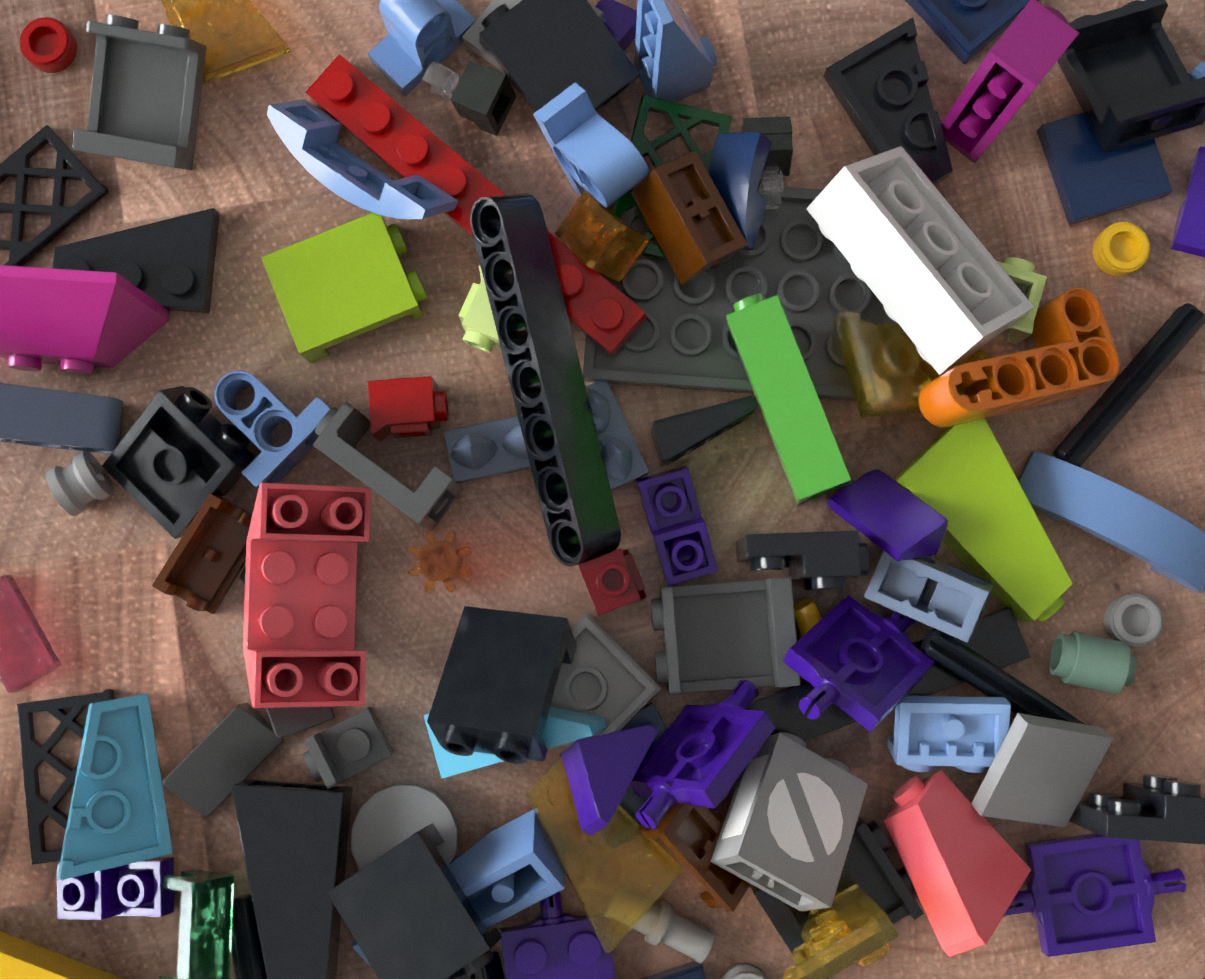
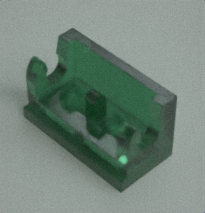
M196 869L181 871V877L164 875L165 889L181 891L178 964L176 978L160 976L159 979H230L234 875Z

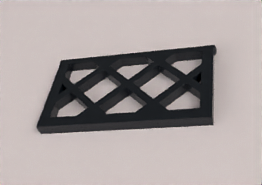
M48 125L43 127L0 164V183L9 176L17 177L14 204L0 203V213H13L11 241L0 240V250H10L9 260L4 265L22 266L109 192L107 187L97 181ZM50 143L56 149V169L29 167L30 158L45 145ZM67 163L71 166L73 170L67 169ZM28 177L54 179L52 206L26 204ZM66 179L83 180L91 191L72 207L63 206ZM25 214L51 215L50 226L31 242L22 241Z
M105 689L101 693L17 704L32 865L60 861L62 848L46 851L43 824L50 816L66 829L68 816L60 811L57 806L73 787L78 767L77 764L72 769L51 751L68 729L83 739L85 727L76 719L87 705L113 700L114 691L112 689ZM73 707L68 714L62 710L63 708ZM48 711L61 722L44 745L35 739L34 712ZM43 761H46L66 777V780L49 801L40 795L38 767Z

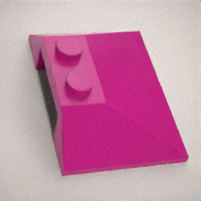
M0 265V357L8 360V367L12 369L41 371L42 363L59 364L60 371L92 375L94 367L113 368L169 321L170 311L116 272Z

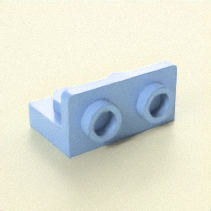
M905 696L895 707L894 736H888L887 748L896 765H902V767L910 771L928 772L933 770L934 766H955L957 769L965 772H985L991 766L1009 731L1011 704L1005 697Z

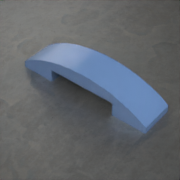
M305 99L269 105L267 116L294 157L320 183L346 201L378 215L408 220L424 219L455 210L458 200L420 175L392 180L338 144L337 139L341 123Z
M1035 450L1031 452L1018 481L1033 510L1054 521L1064 520L1151 564L1150 570L1196 593L1202 592L1205 586L1204 531L1153 501L1106 478Z

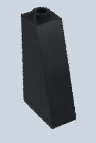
M246 779L233 786V801L267 979H336L341 915L327 892L345 880L353 786L335 785L328 789L325 784Z

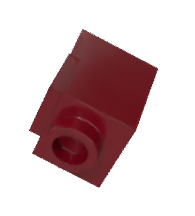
M620 548L578 565L598 616L647 597L644 591L645 586L633 555L629 553L628 549L622 550Z

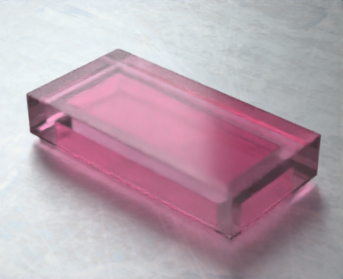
M3 575L0 577V679L8 693H16L59 668L62 664L13 576Z

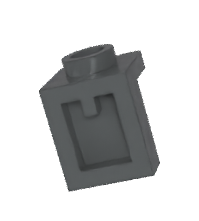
M371 707L304 740L308 749L303 754L306 766L312 777L317 782L323 780L328 789L394 754Z

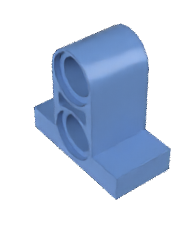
M380 0L379 12L388 35L368 52L370 61L406 96L464 42L462 36L476 19L457 0Z
M576 82L533 114L569 183L582 198L590 194L601 205L608 207L644 180L650 173L644 158L637 148L622 133L596 113L587 92Z
M240 370L228 372L221 377L216 384L214 392L215 403L220 411L262 451L241 472L256 488H259L260 483H279L314 448L312 444L319 436L315 433L316 427L323 416L331 409L324 401L316 397L297 415L266 384L250 373ZM244 387H253L255 391L253 403L247 409L238 411L235 407L237 393ZM290 422L293 430L291 439L284 446L274 447L271 441L273 429L280 423Z

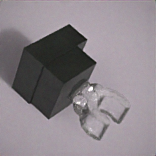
M431 61L422 78V81L431 84L430 93L444 99H450L459 116L475 122L480 130L495 136L498 135L516 98L506 73L491 67L486 68L469 61L462 76L439 63Z
M790 116L743 118L742 133L761 132L772 142L758 185L759 194L768 201L765 210L782 209L781 192H784L783 176H789L793 154Z

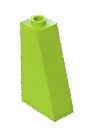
M986 419L948 427L893 480L948 520V527L942 542L975 576L994 584L991 593L1005 608H1012L1014 616L1018 621H1035L1037 618L1041 622L1047 620L1065 603L1061 595L1073 584Z

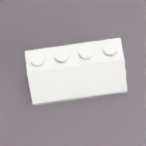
M902 146L844 166L807 208L808 212L818 223L821 233L836 245L850 263L854 274L868 285L883 304L886 314L901 326L916 345L922 359L931 364L939 375L969 358L1035 308Z

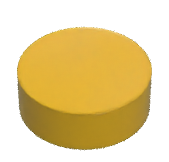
M1129 222L1114 223L1096 237L1092 248L1093 259L1104 273L1115 277L1127 276L1145 264L1150 253V242L1146 233L1137 225Z

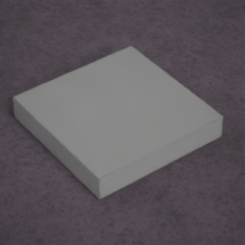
M586 613L571 628L577 645L572 664L562 663L551 706L604 717L607 728L594 735L598 736L621 731L662 688ZM576 741L566 743L565 745L569 748Z
M1017 713L971 805L983 817L1066 827L1114 738L1102 727Z

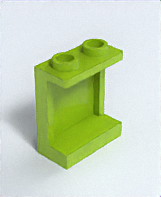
M372 212L261 257L298 352L309 363L328 357L327 348L408 315H412L414 320L424 316L419 302L428 298L416 270L406 273L400 255L408 252V249L396 222L387 226L382 215Z

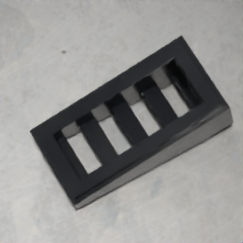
M751 395L655 420L651 427V434L660 467L668 466L747 420L758 408L756 397Z

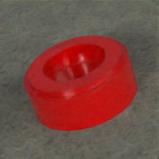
M50 17L35 19L23 29L20 36L22 54L36 69L42 72H60L70 66L75 59L77 53L76 40L67 27L57 19Z

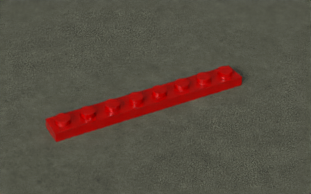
M340 54L305 92L313 102L332 118L340 122L347 131L402 178L420 175L458 200L455 210L445 212V214L471 237H473L470 215L474 203L479 198L506 195ZM548 231L569 320L613 357L647 318L646 313Z

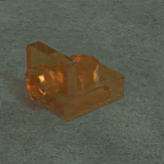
M586 191L582 192L554 233L586 266L616 281L623 279L648 244V238L643 233L625 224L608 207L601 205Z

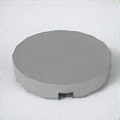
M397 783L376 792L359 809L351 828V851L358 869H363L431 823L434 824L444 840L436 849L448 866L454 859L459 840V825L451 806L437 791L417 784Z

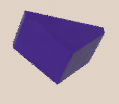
M645 725L580 739L561 754L582 831L592 836L610 823L658 733L657 729L651 725Z

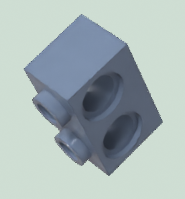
M883 550L864 597L968 642L976 628L994 584L930 556L896 561Z

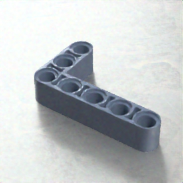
M0 383V442L111 454L119 444L123 400L99 395Z

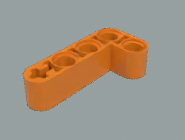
M1073 287L1038 307L1032 332L1036 345L1035 349L964 363L927 383L920 391L918 399L923 416L935 426L950 427L1072 399L1114 379L1119 372V357L1097 298L1090 291L1082 287Z

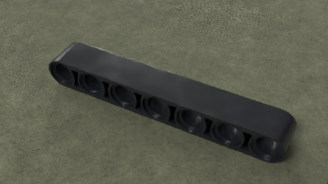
M528 193L479 198L471 209V230L549 544L554 556L560 563L573 567L615 551L619 547L621 530L541 206L537 199Z

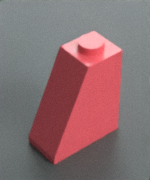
M942 770L922 781L917 776L912 777L893 795V799L897 803L884 822L942 950L949 957L987 944L1031 869L983 816L979 815L971 805V802Z

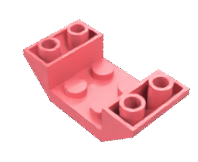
M280 483L259 484L246 540L243 653L253 708L365 706L366 651L354 649L357 543L369 542L371 488Z

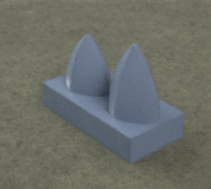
M597 381L586 386L611 491L648 475L649 470L607 381Z
M518 416L444 431L452 476L457 484L531 469Z

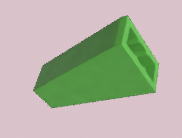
M759 293L738 301L733 305L735 312L726 315L727 324L796 504H802L846 487L851 481L850 475L778 295L765 299L764 294Z

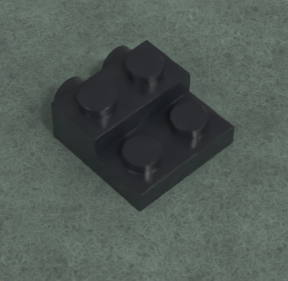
M184 386L159 390L102 465L174 539L184 535L209 493L220 497L227 495L243 475L241 472L256 458L246 448L250 443L248 437L232 424L226 423L222 425L209 412L213 405L203 392L193 387L185 388Z
M858 530L746 534L736 541L737 562L750 561V571H775L789 568L791 581L804 580V590L845 588V578L867 576L869 572L867 544L859 543Z
M1144 774L1143 784L1123 782V796L1111 793L1089 792V801H1080L1069 822L1107 838L1205 844V794L1201 793V784L1178 781V778L1171 776Z

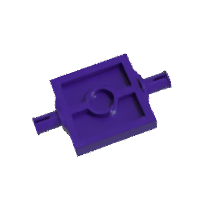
M848 595L792 645L783 660L785 664L814 686V689L800 700L799 708L801 712L805 714L812 707L807 718L814 720L819 718L821 713L831 703H834L869 732H872L926 676L935 662L915 647L904 633L917 620L908 616L904 617L903 614L896 611L888 619H885L869 611Z
M740 680L726 700H722L721 703L708 706L686 705L644 757L630 783L637 796L648 798L640 810L636 812V818L643 826L655 829L670 807L675 806L677 803L716 808L720 801L728 795L732 785L749 762L758 755L761 746L775 729L766 711L747 710L751 702L759 695L757 687L752 682Z
M1094 833L1024 843L1027 864L1031 869L1027 890L1018 891L1003 917L1031 912L1037 922L1041 952L1048 957L1156 942L1152 920L1154 895L1185 892L1186 884L1181 882L1185 880V877L1179 868L1150 873L1142 860L1139 840L1107 838Z
M560 891L551 895L552 903H549V897L540 901L542 916L524 925L499 928L502 936L501 946L505 979H615L608 918L603 916V913L584 916L563 913Z

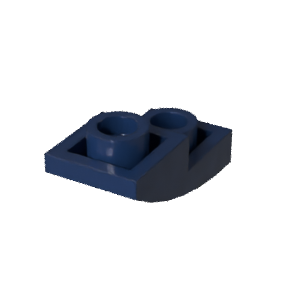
M761 132L718 133L709 168V175L748 244L741 250H753L768 202L757 192L772 144Z

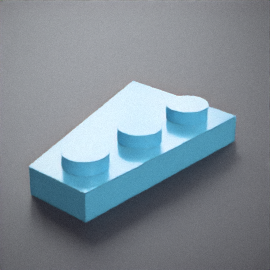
M148 693L89 704L57 874V880L59 881L173 854Z

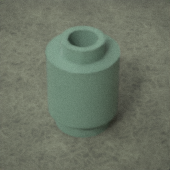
M1073 631L1070 635L1058 634L1053 642L1049 658L1050 674L1061 677L1063 683L1113 695L1120 693L1124 686L1129 687L1132 684L1137 669L1136 657L1130 654V648L1126 642Z

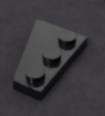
M911 18L826 68L823 77L874 156L902 146L932 184L936 185L948 178L953 168L938 112L933 109L927 86L929 76L925 61L920 59L915 40L918 34L914 19Z
M215 208L58 246L54 250L53 268L116 272L169 311L210 313L220 214Z

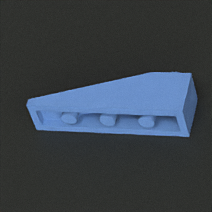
M637 0L634 66L640 73L639 78L647 95L657 99L676 102L710 87L713 66L717 65V60L712 44L707 36L699 37L693 22L675 0Z
M533 809L487 834L450 863L448 868L487 929L564 889L565 843L540 813ZM353 939L352 948L370 965L356 940Z

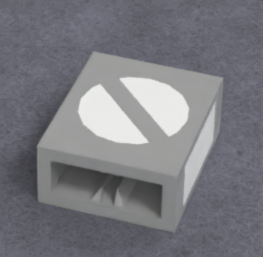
M781 732L767 738L761 746L758 755L749 762L741 773L710 862L799 911L829 908L833 903L868 784L850 774L849 767L844 763L830 758H823L807 749L805 741L801 738Z

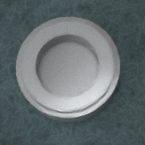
M1124 594L1114 598L1108 604L1104 613V626L1106 632L1113 640L1126 642L1129 647H1142L1157 639L1163 627V616L1157 603L1148 596Z

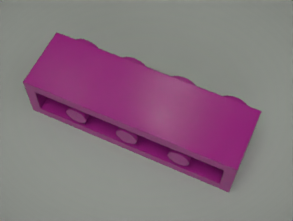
M1030 0L988 52L942 121L941 126L945 141L973 163H976L1079 34L1078 31L1068 25L1067 19L1062 13L1052 7L1043 6L1036 0Z

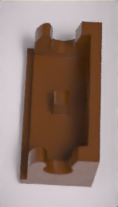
M696 151L654 168L631 192L681 285L692 281L709 267H712V269L717 268L748 245Z
M209 493L152 586L164 594L175 595L187 602L186 606L191 609L215 614L246 563V540L252 514L226 498Z
M677 803L675 806L670 807L655 829H649L642 824L638 826V829L646 838H661L706 888L707 891L702 892L700 897L708 907L724 908L726 912H734L751 884L710 862L723 825L707 807Z

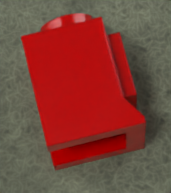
M432 376L367 381L371 434L379 441L384 440L391 434L395 438L431 436L432 429L440 428V422L449 420L446 390H438V385Z

